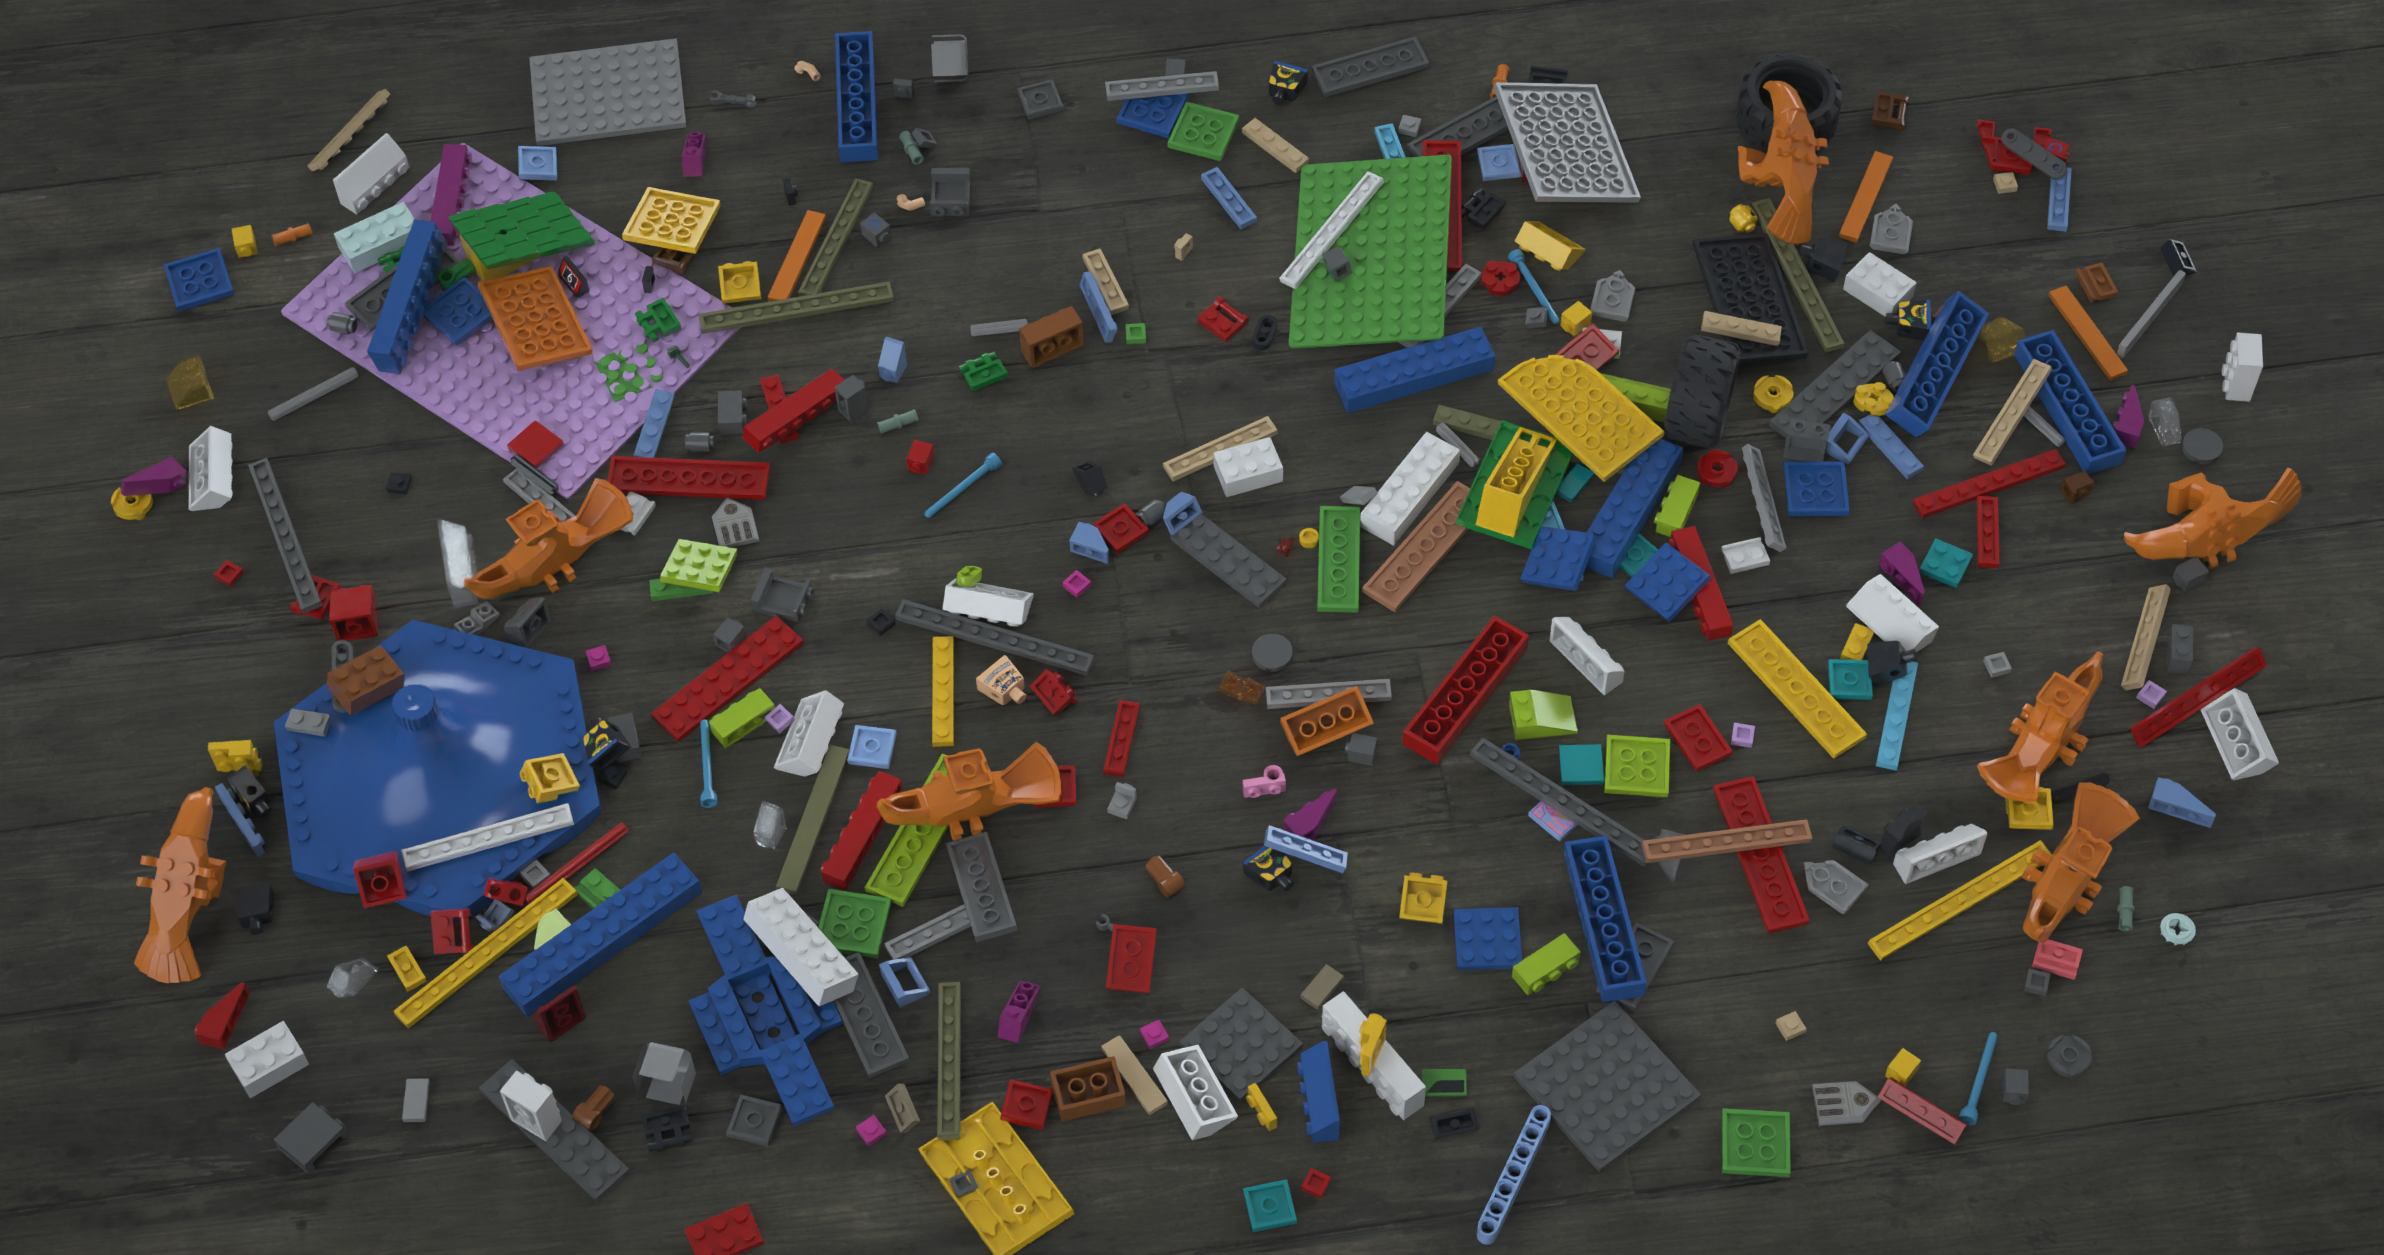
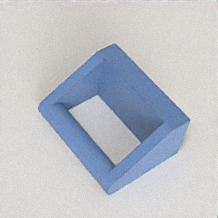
M1843 413L1829 432L1825 453L1845 464H1850L1868 439L1869 434L1851 416ZM1845 431L1859 437L1847 454L1836 444Z
M911 957L889 960L879 964L881 976L899 1008L930 994L931 991ZM907 967L919 989L903 991L894 972Z

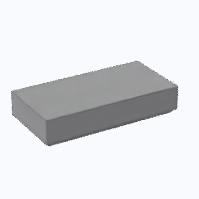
M1353 486L1340 496V499L1343 503L1364 505L1378 493L1375 487Z
M429 1079L406 1080L403 1122H426Z

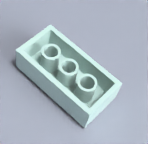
M402 202L334 233L339 250L352 271L356 273L378 263L377 259L383 257L384 254L388 252L393 253L400 250V247L405 246L414 217L405 203Z

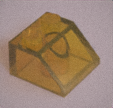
M200 355L180 361L166 378L176 410L214 398Z

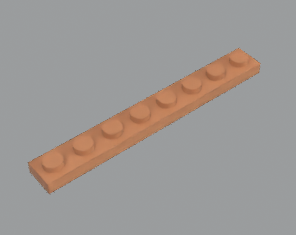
M1806 819L1643 840L1641 845L1646 863L1807 843L1811 842L1812 835Z

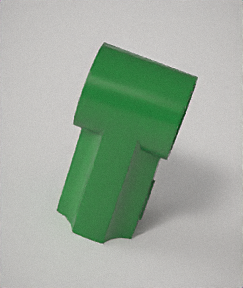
M465 258L451 269H442L438 273V280L443 292L464 276L468 278L477 272L475 266L468 258Z

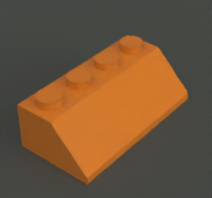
M1354 686L1280 718L1282 728L1296 756H1300L1374 724L1358 686Z

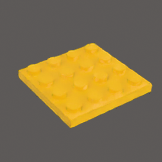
M648 187L622 233V238L625 241L696 254L720 208V200Z

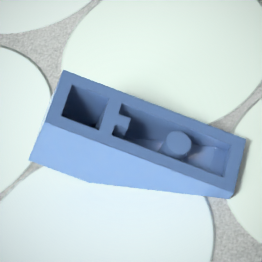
M2158 777L2148 806L2149 809L2211 828L2216 816L2212 810L2179 783Z

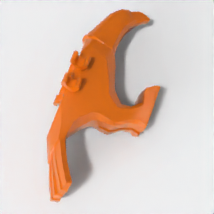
M1768 81L1763 88L1770 92L1774 110V123L1768 151L1763 153L1753 148L1738 146L1740 179L1748 184L1754 182L1755 186L1765 187L1767 184L1776 187L1784 186L1785 196L1766 228L1772 235L1786 243H1808L1811 240L1812 192L1817 169H1821V165H1829V158L1825 156L1817 157L1815 151H1819L1820 147L1827 148V139H1815L1813 128L1807 118L1806 109L1798 92L1792 86L1782 81Z
M2287 468L2279 482L2264 500L2251 503L2231 499L2222 486L2209 483L2206 480V476L2201 472L2169 484L2167 511L2176 516L2189 509L2194 510L2193 512L2188 514L2179 523L2166 528L2142 534L2125 532L2124 540L2142 558L2158 560L2198 557L2203 558L2204 562L2208 561L2209 569L2218 566L2216 557L2218 552L2221 551L2222 556L2227 555L2228 563L2235 561L2236 553L2234 548L2236 546L2244 544L2260 530L2278 522L2291 512L2294 506L2298 504L2302 487L2297 473Z
M595 478L578 514L565 521L560 522L559 518L552 511L547 510L541 501H533L512 516L506 518L508 524L519 537L514 541V547L503 558L478 572L474 577L465 578L464 586L482 599H492L518 591L520 588L536 586L543 581L552 593L558 591L560 588L557 586L558 582L553 577L554 574L562 571L569 582L577 579L570 564L577 561L600 538L620 530L633 521L634 514L628 502L629 500L614 485H611L606 480Z
M2096 652L2090 660L2079 666L2068 678L2054 672L2036 696L2035 707L2026 703L2022 708L2023 712L2020 714V717L2027 720L2026 723L2019 718H2015L2011 723L2012 726L2009 730L2019 735L2010 753L2007 756L1977 765L1980 776L1994 792L2014 801L2037 802L2039 781L2042 773L2058 757H2061L2062 761L2068 766L2074 764L2078 753L2066 746L2070 742L2077 751L2082 752L2089 740L2076 732L2079 730L2090 701L2102 681L2101 663L2103 654L2101 652Z
M1035 742L1005 770L995 772L990 771L983 751L978 748L950 756H943L947 775L943 776L942 771L933 772L934 777L931 778L932 781L921 788L892 794L886 799L881 798L876 806L881 816L889 824L921 826L927 824L938 827L949 825L951 837L955 841L962 839L963 829L960 822L969 820L972 835H977L983 830L980 818L987 817L1004 808L1018 804L1059 802L1062 795L1060 773L1051 755L1038 742Z
M2079 782L2074 801L2072 824L2066 836L2051 856L2039 848L2033 854L2030 861L2037 865H2043L2045 868L2040 872L2034 866L2028 865L2021 876L2027 881L2036 882L2032 889V900L2023 923V931L2030 938L2044 943L2074 906L2077 911L2084 915L2090 910L2093 902L2082 897L2081 894L2085 891L2089 897L2094 899L2100 892L2102 886L2090 879L2091 877L2095 879L2104 866L2112 850L2111 845L2108 843L2140 819L2135 809L2114 791L2091 782Z
M204 787L200 791L188 794L181 805L170 831L171 834L161 848L159 858L142 855L140 864L157 867L155 879L137 877L136 881L137 886L153 888L150 899L151 920L149 932L138 951L134 964L139 971L159 982L180 983L192 981L201 976L188 938V932L198 909L206 908L210 900L219 899L226 861L208 856L207 842L213 813L212 795L214 794L211 788Z

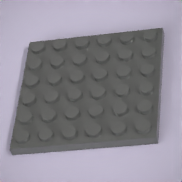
M1616 1001L1610 1003L1515 1071L1513 1075L1538 1105L1546 1106L1550 1110L1553 1122L1599 1173L1701 1098V1094Z

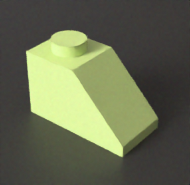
M556 908L544 914L538 921L534 945L535 950L571 925Z

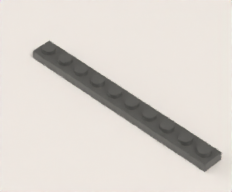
M266 457L249 464L248 466L303 614L323 606L268 458Z
M904 599L895 615L898 621L1085 676L1088 675L1094 661V655Z
M1482 737L1471 750L1470 756L1596 837L1607 835L1610 846L1643 867L1648 864L1646 863L1641 845L1643 839L1485 738Z

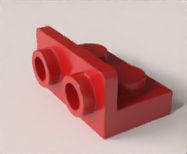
M1046 669L1030 687L1052 714L1057 716L1071 702L1076 705L1079 701L1074 697L1076 692L1070 686L1063 684L1064 678L1057 671L1053 673Z

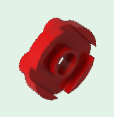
M1489 261L1481 274L1482 286H1485L1488 292L1495 296L1509 295L1511 291L1518 288L1520 283V273L1517 270V265L1512 262ZM1502 276L1504 278L1500 281L1497 277Z
M1712 450L1707 455H1702L1697 465V474L1700 477V482L1712 487H1729L1735 480L1738 470L1736 460L1734 462L1731 455L1722 450ZM1716 466H1719L1721 471H1715L1713 469Z

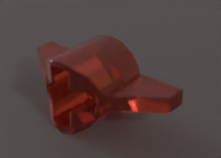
M1280 538L1276 551L1288 557L1295 538Z

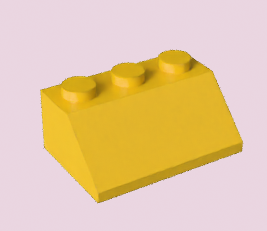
M1525 221L1514 241L1520 245V249L1526 252H1533L1535 258L1543 262L1545 260L1551 263L1550 266L1558 271L1568 270L1586 250L1539 221Z

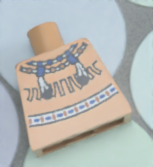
M1006 655L976 678L977 689L1001 705L1007 704L1011 699L1017 704H1021L1026 699L1027 695L1022 691L1025 688L1024 678Z

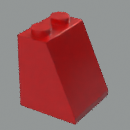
M361 585L359 587L331 591L329 619L337 641H351L379 636L376 596L372 585Z

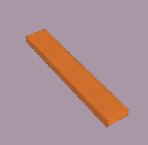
M1877 151L1874 152L1841 228L1839 238L1854 243L1858 242L1892 163L1893 156Z
M807 210L768 295V301L790 298L826 220L825 214Z
M2063 286L2050 291L2049 298L2109 381L2127 375L2128 369L2069 288Z

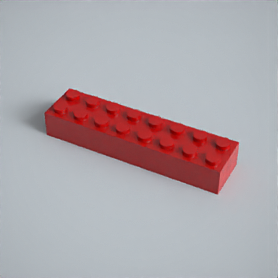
M1494 615L1405 728L1402 744L1438 765L1528 649L1529 635Z

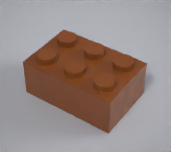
M1072 306L1019 328L1021 352L1031 368L1084 346L1083 324Z
M381 645L327 673V688L350 716L404 687V672Z
M1115 1056L1050 1072L1051 1084L1062 1122L1126 1106L1125 1092Z

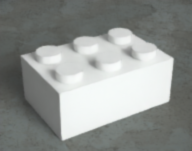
M1869 252L1846 275L1843 290L1886 317V313H1897L1900 302H1907L1914 296L1917 282Z
M2237 333L2235 340L2231 341L2230 352H2227L2226 364L2222 366V376H2225L2222 391L2226 393V400L2250 402L2263 368L2261 334Z
M1270 437L1213 453L1214 468L1226 497L1283 482V466Z
M284 1021L225 1054L231 1068L250 1098L309 1065L303 1051Z
M515 1071L500 1090L511 1121L544 1141L548 1140L562 1122L560 1110L557 1108L552 1089L545 1084L540 1085L536 1083L529 1074H521Z

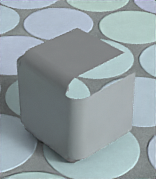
M962 34L933 35L932 37L961 36L964 38V40L934 41V44H931L933 76H968L966 37ZM965 79L935 80L934 82H958Z
M651 1042L643 1046L632 1077L637 1093L643 1076L652 1077L653 1079L646 1098L680 1105L682 1096H684L685 1102L688 1099L696 1071L689 1051Z

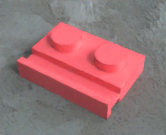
M2049 939L2044 943L2038 942L2032 968L2075 980L2083 949Z

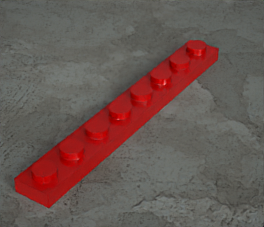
M2057 449L1915 498L1913 505L1923 519L1977 499V496H1988L2064 469L2066 463Z
M2254 647L2130 727L2137 746H2145L2265 668L2267 664L2260 648Z

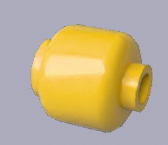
M1739 204L1730 211L1729 221L1737 232L1750 233L1756 228L1755 224L1758 221V217L1749 205Z

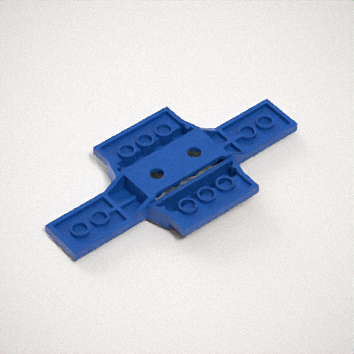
M737 895L697 910V915L720 963L724 976L708 987V993L691 999L688 1002L720 1074L724 1075L740 1067L764 1064L774 1082L793 1127L834 1110L832 1100L807 1048V1045L823 1032L843 1025L834 1002L831 1001L818 1006L776 956L765 957L754 931L744 921L745 912ZM771 974L796 1026L798 1035L795 1034L770 980ZM734 993H736V996H737V998H738V1000H739V1002H740V1004H741V1007H742V1009H743V1011H744V1013H745V1015H746V1018H747V1020H748V1022H749V1024H750V1026H751V1029H752V1031H753V1033H754V1035H755V1037H756V1040H757V1042H758V1044H759L761 1050H759V1048H758V1045H757V1043H756V1041H755V1039H754V1037H753V1034H752V1032H751V1030H750V1028H749V1026H748V1023H747V1021H746V1019H745V1017H744V1015H743V1012H742V1010H741V1008H740V1006H739V1004H738V1001H737V999H736ZM761 993L764 995V1000L756 1003L752 1001L753 995ZM773 1028L781 1031L780 1035L776 1038L768 1036V1032Z

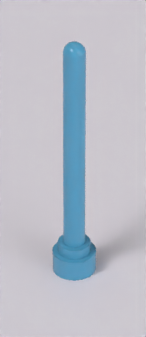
M1520 249L1513 250L1508 255L1509 261L1517 265L1542 307L1547 308L1548 317L1552 323H1559L1558 316L1525 265L1523 252Z
M993 452L989 454L980 468L926 510L925 516L927 518L932 517L987 471L999 468L1002 465L1000 458Z
M703 719L700 722L704 791L700 796L702 807L712 808L718 802L717 794L712 789L709 722Z
M1991 1032L1988 1036L1968 1104L1961 1109L1959 1120L1969 1126L1975 1125L1978 1119L1976 1106L1996 1044L1997 1034L1995 1032Z

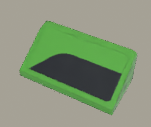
M1466 1069L1422 1070V1083L1426 1086L1425 1096L1467 1095Z

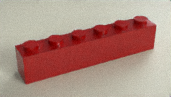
M830 369L745 425L743 439L758 453L769 449L775 442L784 439L790 432L799 429L805 422L813 420L817 414L823 410H828L832 404L837 402L835 387L842 383L844 379L836 371Z
M1692 526L1672 531L1668 544L1711 577V580L1691 600L1694 604V614L1700 619L1702 634L1706 635L1708 641L1731 636L1733 622L1696 527Z
M878 771L877 775L871 778L868 785L869 789L866 794H862L857 810L851 813L847 828L844 827L842 829L837 845H833L828 861L822 864L820 872L822 873L824 883L847 891L885 823L884 818L877 809V802L881 798L886 799L892 794L903 791L902 780Z

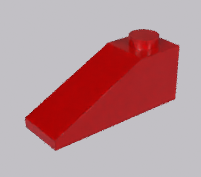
M241 982L203 1015L201 1022L197 1023L195 1035L200 1044L225 1049L250 995L245 983Z

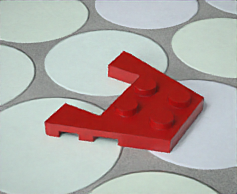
M1978 119L1977 129L1990 170L2029 175L2034 166L2003 145L2002 138L1994 137L1995 122ZM2035 127L2033 141L2043 147L2047 138H2050L2052 129Z

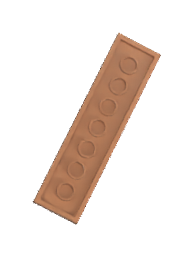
M1457 481L1362 587V592L1391 611L1396 612L1468 531V528L1465 526L1456 525V519L1470 488Z

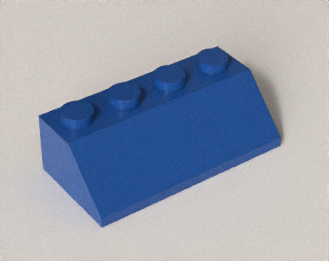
M1322 1041L1301 1053L1300 1062H1297L1298 1075L1303 1077V1082H1300L1301 1095L1306 1097V1102H1303L1304 1115L1309 1116V1122H1306L1307 1135L1312 1136L1313 1143L1339 1140L1340 1119L1327 1041Z

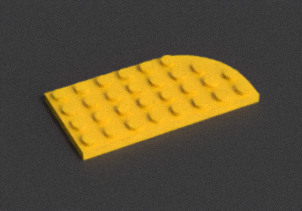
M1548 355L1547 358L1536 360L1532 358L1520 363L1498 379V384L1603 482L1664 436V431L1592 366L1579 359L1575 361L1564 358L1563 355Z

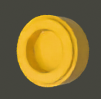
M1313 528L1303 529L1299 534L1300 544L1308 549L1316 547L1319 544L1318 531Z

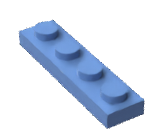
M2055 166L2053 170L2057 171L2060 167ZM2067 167V173L2062 179L2054 180L2050 178L2048 230L2067 231L2071 168Z
M1218 167L1201 174V180L1240 230L1257 222L1255 214Z
M1091 271L1084 272L1080 282L1082 292L1105 343L1113 342L1114 336L1117 333V325L1113 322L1110 309L1107 308L1104 302V296L1100 293L1097 280L1094 279Z
M655 389L634 457L655 458L675 393Z
M1869 414L1859 420L1858 424L1869 434V438L1906 479L1923 471L1924 465L1879 416Z
M223 783L215 786L219 798L256 856L259 857L265 854L262 847L265 844L259 833L255 835L253 832L255 827L250 818H244L243 815L246 813L241 804H235L233 801L236 797L230 788L226 790Z
M1270 825L1266 829L1264 846L1341 873L1346 869L1347 852Z

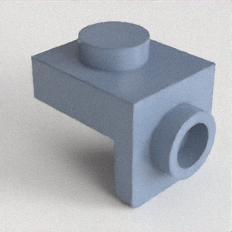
M495 899L484 915L478 914L476 918L481 922L480 926L489 932L491 930L496 931L510 919L514 910L503 901Z

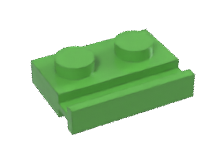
M596 868L584 877L578 886L573 887L577 891L578 896L592 909L620 891L617 886Z

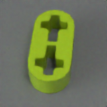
M976 566L964 567L957 573L956 584L962 587L974 586L981 580L982 569Z

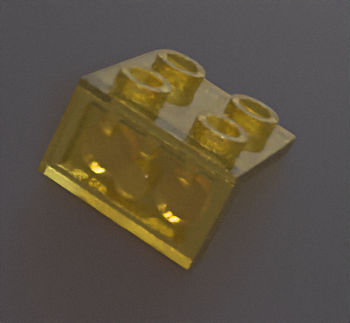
M1998 317L1994 321L1984 324L1977 338L1986 342L1989 361L1994 363L2014 355L2017 342L2025 339L2024 328L2010 320Z

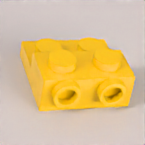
M745 261L740 264L727 263L723 266H718L723 304L761 299L757 262Z
M251 740L208 743V751L217 771H238L246 765L253 776H259V771L263 769L262 759L258 758L257 748H254Z
M564 753L525 760L520 771L521 780L529 785L528 793L530 798H535L537 803L557 800L559 794L578 791L580 787Z
M2039 787L2037 802L2026 803L2005 798L2009 828L2052 830L2051 789Z
M1409 873V876L1405 875L1399 919L1442 924L1447 880H1443L1444 877L1431 875V878H1422V874Z
M1375 1013L1370 1014L1367 1021L1363 1020L1359 1033H1361L1359 1043H1361L1359 1065H1362L1361 1074L1368 1077L1371 1075L1386 1039L1387 1020Z

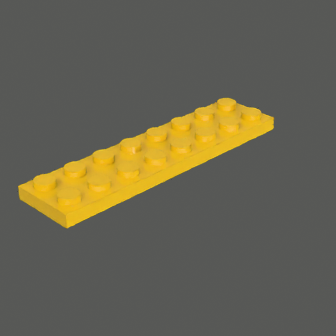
M1761 619L1728 639L1730 647L1833 759L1866 739L1867 733Z

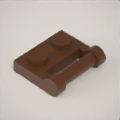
M1876 91L1871 124L1892 127L1897 131H1903L1906 125L1904 119L1906 107L1909 105V97ZM1894 103L1899 105L1897 119L1892 118Z
M699 246L696 254L700 252L701 246ZM660 247L652 257V262L655 265L671 269L678 275H682L686 270V265L695 254L687 252L681 261L677 262L676 260L683 251Z

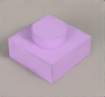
M2149 680L2138 693L2137 699L2155 709L2165 697L2167 691Z
M781 704L765 717L766 721L779 734L795 721L793 715Z
M1734 723L1731 745L1752 748L1755 726Z

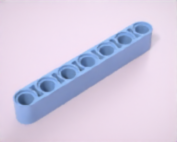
M1537 1105L1532 1109L1478 1222L1477 1239L1482 1244H1492L1497 1239L1545 1137L1551 1118V1112L1546 1106ZM1536 1117H1543L1545 1120L1538 1121ZM1534 1135L1536 1139H1529L1527 1136ZM1523 1153L1526 1154L1528 1157L1521 1158L1518 1156V1154ZM1516 1172L1519 1176L1513 1177L1509 1173ZM1508 1191L1510 1194L1502 1195L1500 1192ZM1497 1209L1500 1210L1502 1213L1494 1214L1491 1211ZM1484 1228H1489L1493 1232L1485 1233L1482 1230Z

